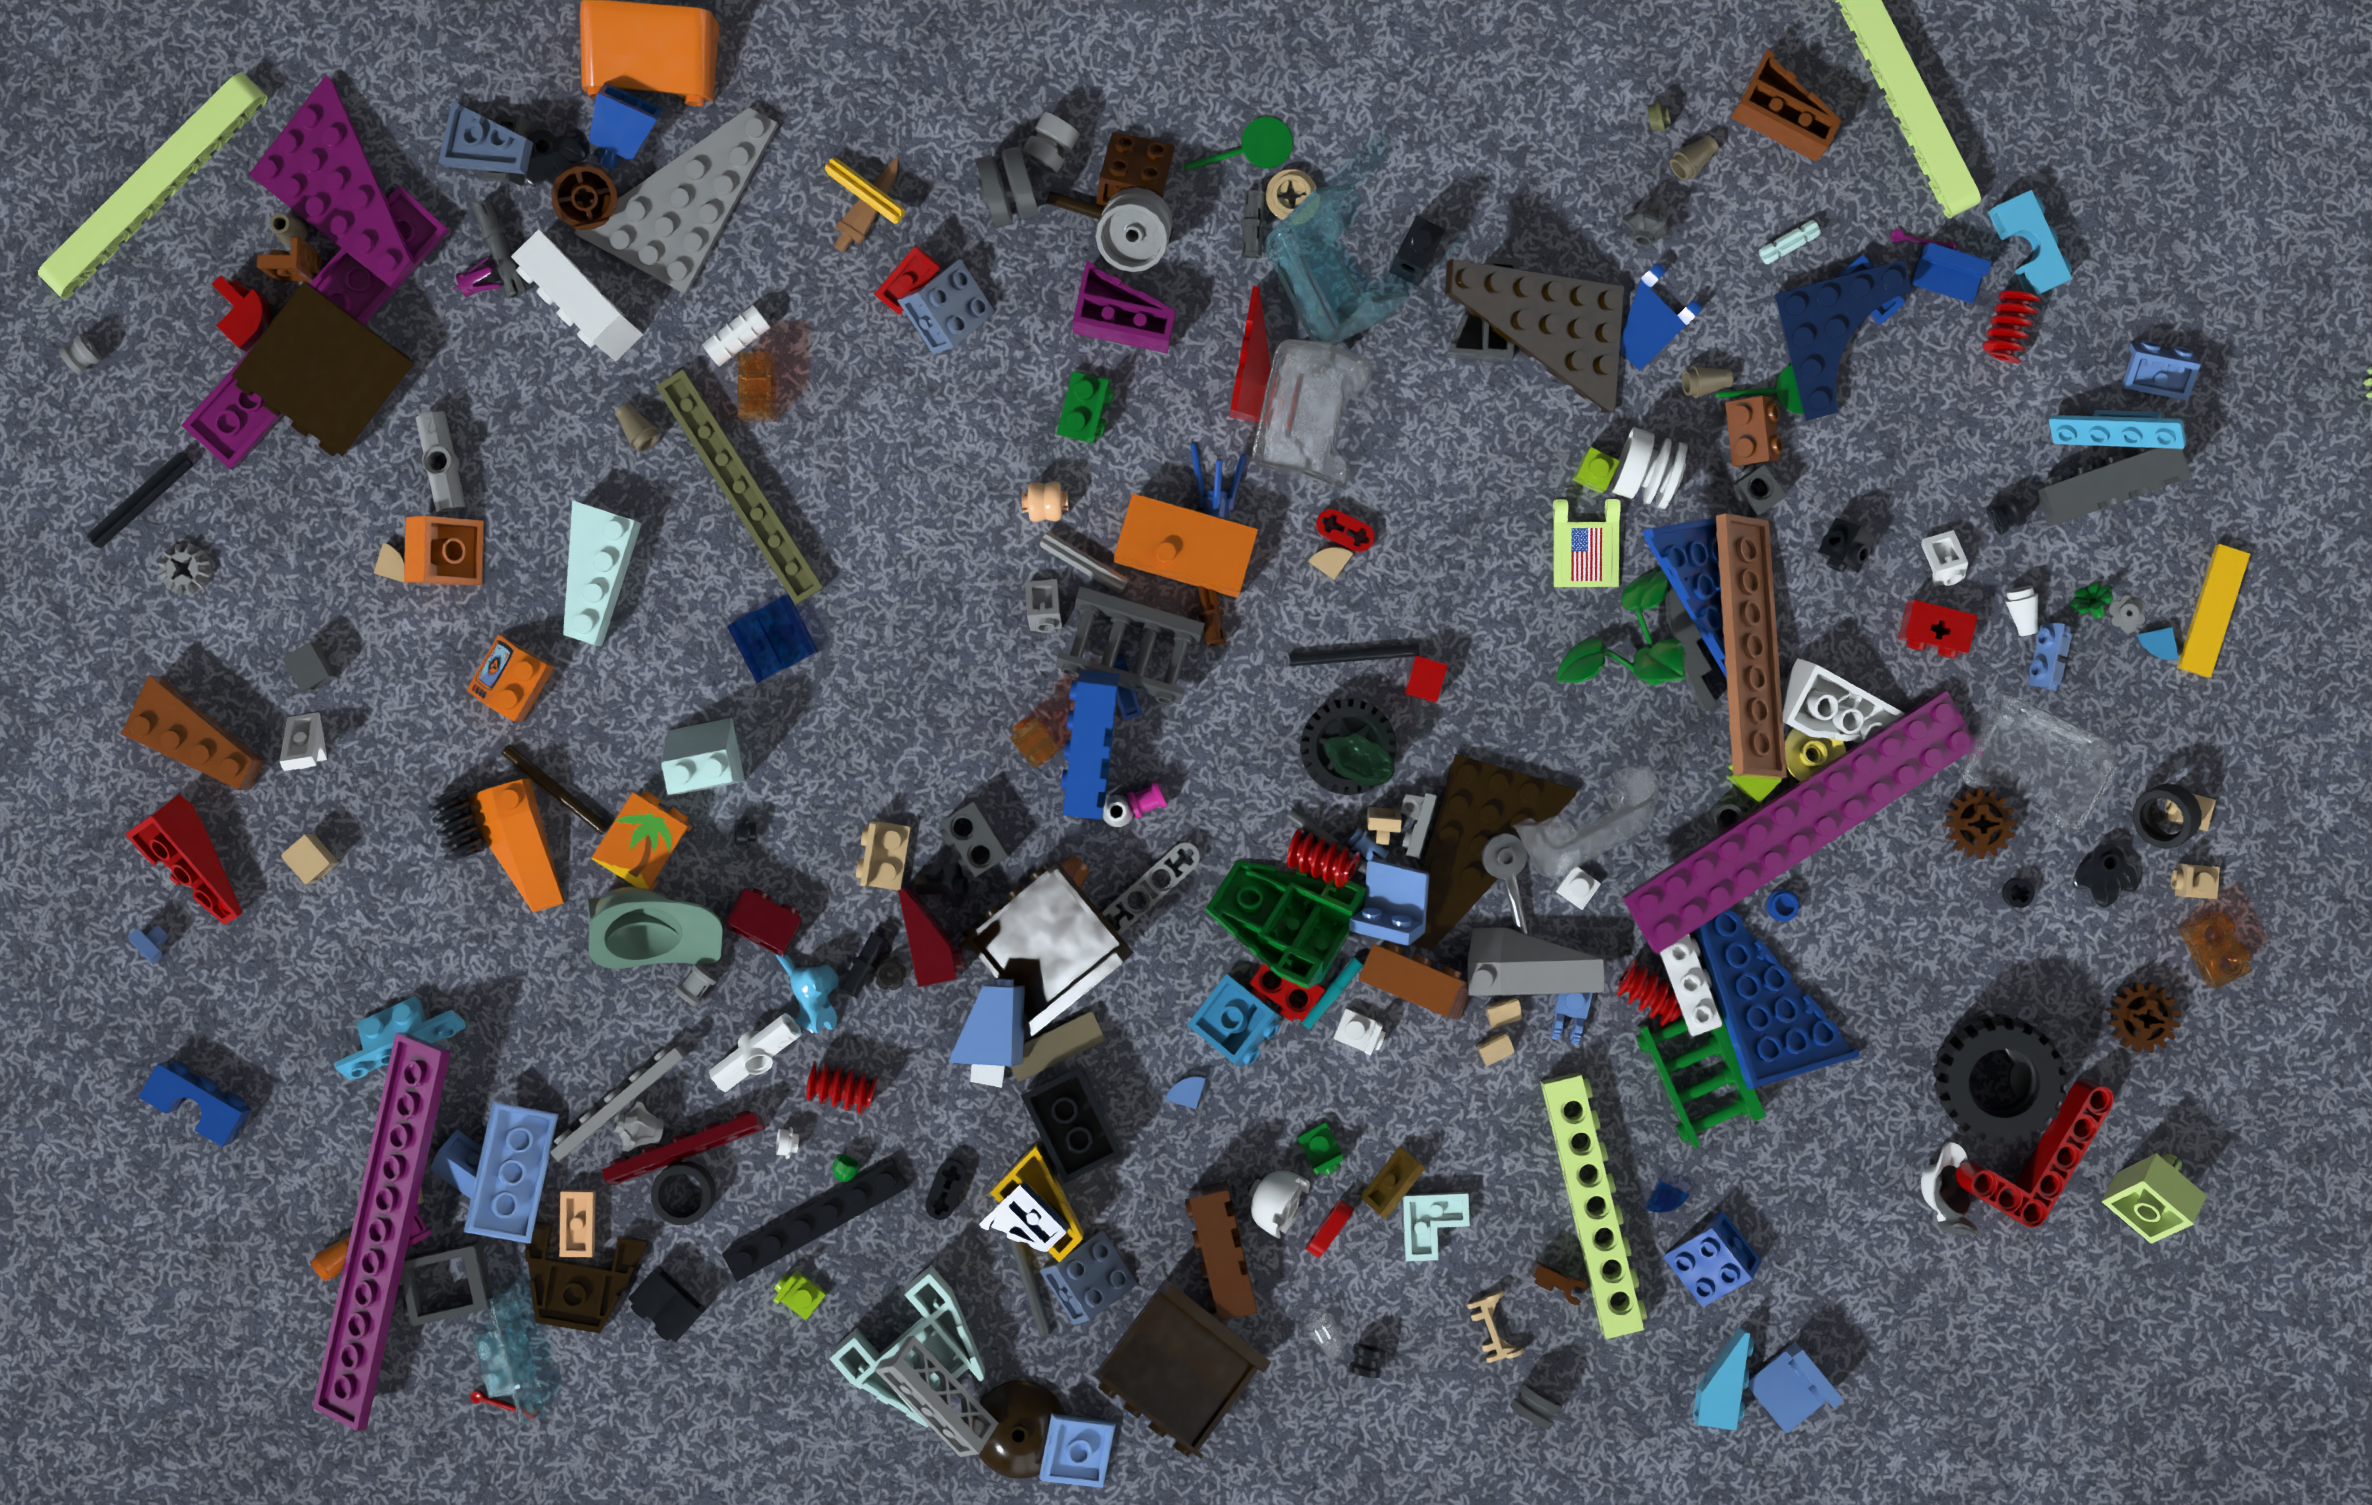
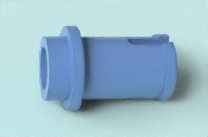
M1356 828L1346 841L1350 845L1349 850L1360 851V854L1368 861L1371 859L1380 860L1373 855V851L1384 859L1389 853L1387 849L1376 844V841L1367 835L1368 831L1366 829L1362 831L1360 828Z

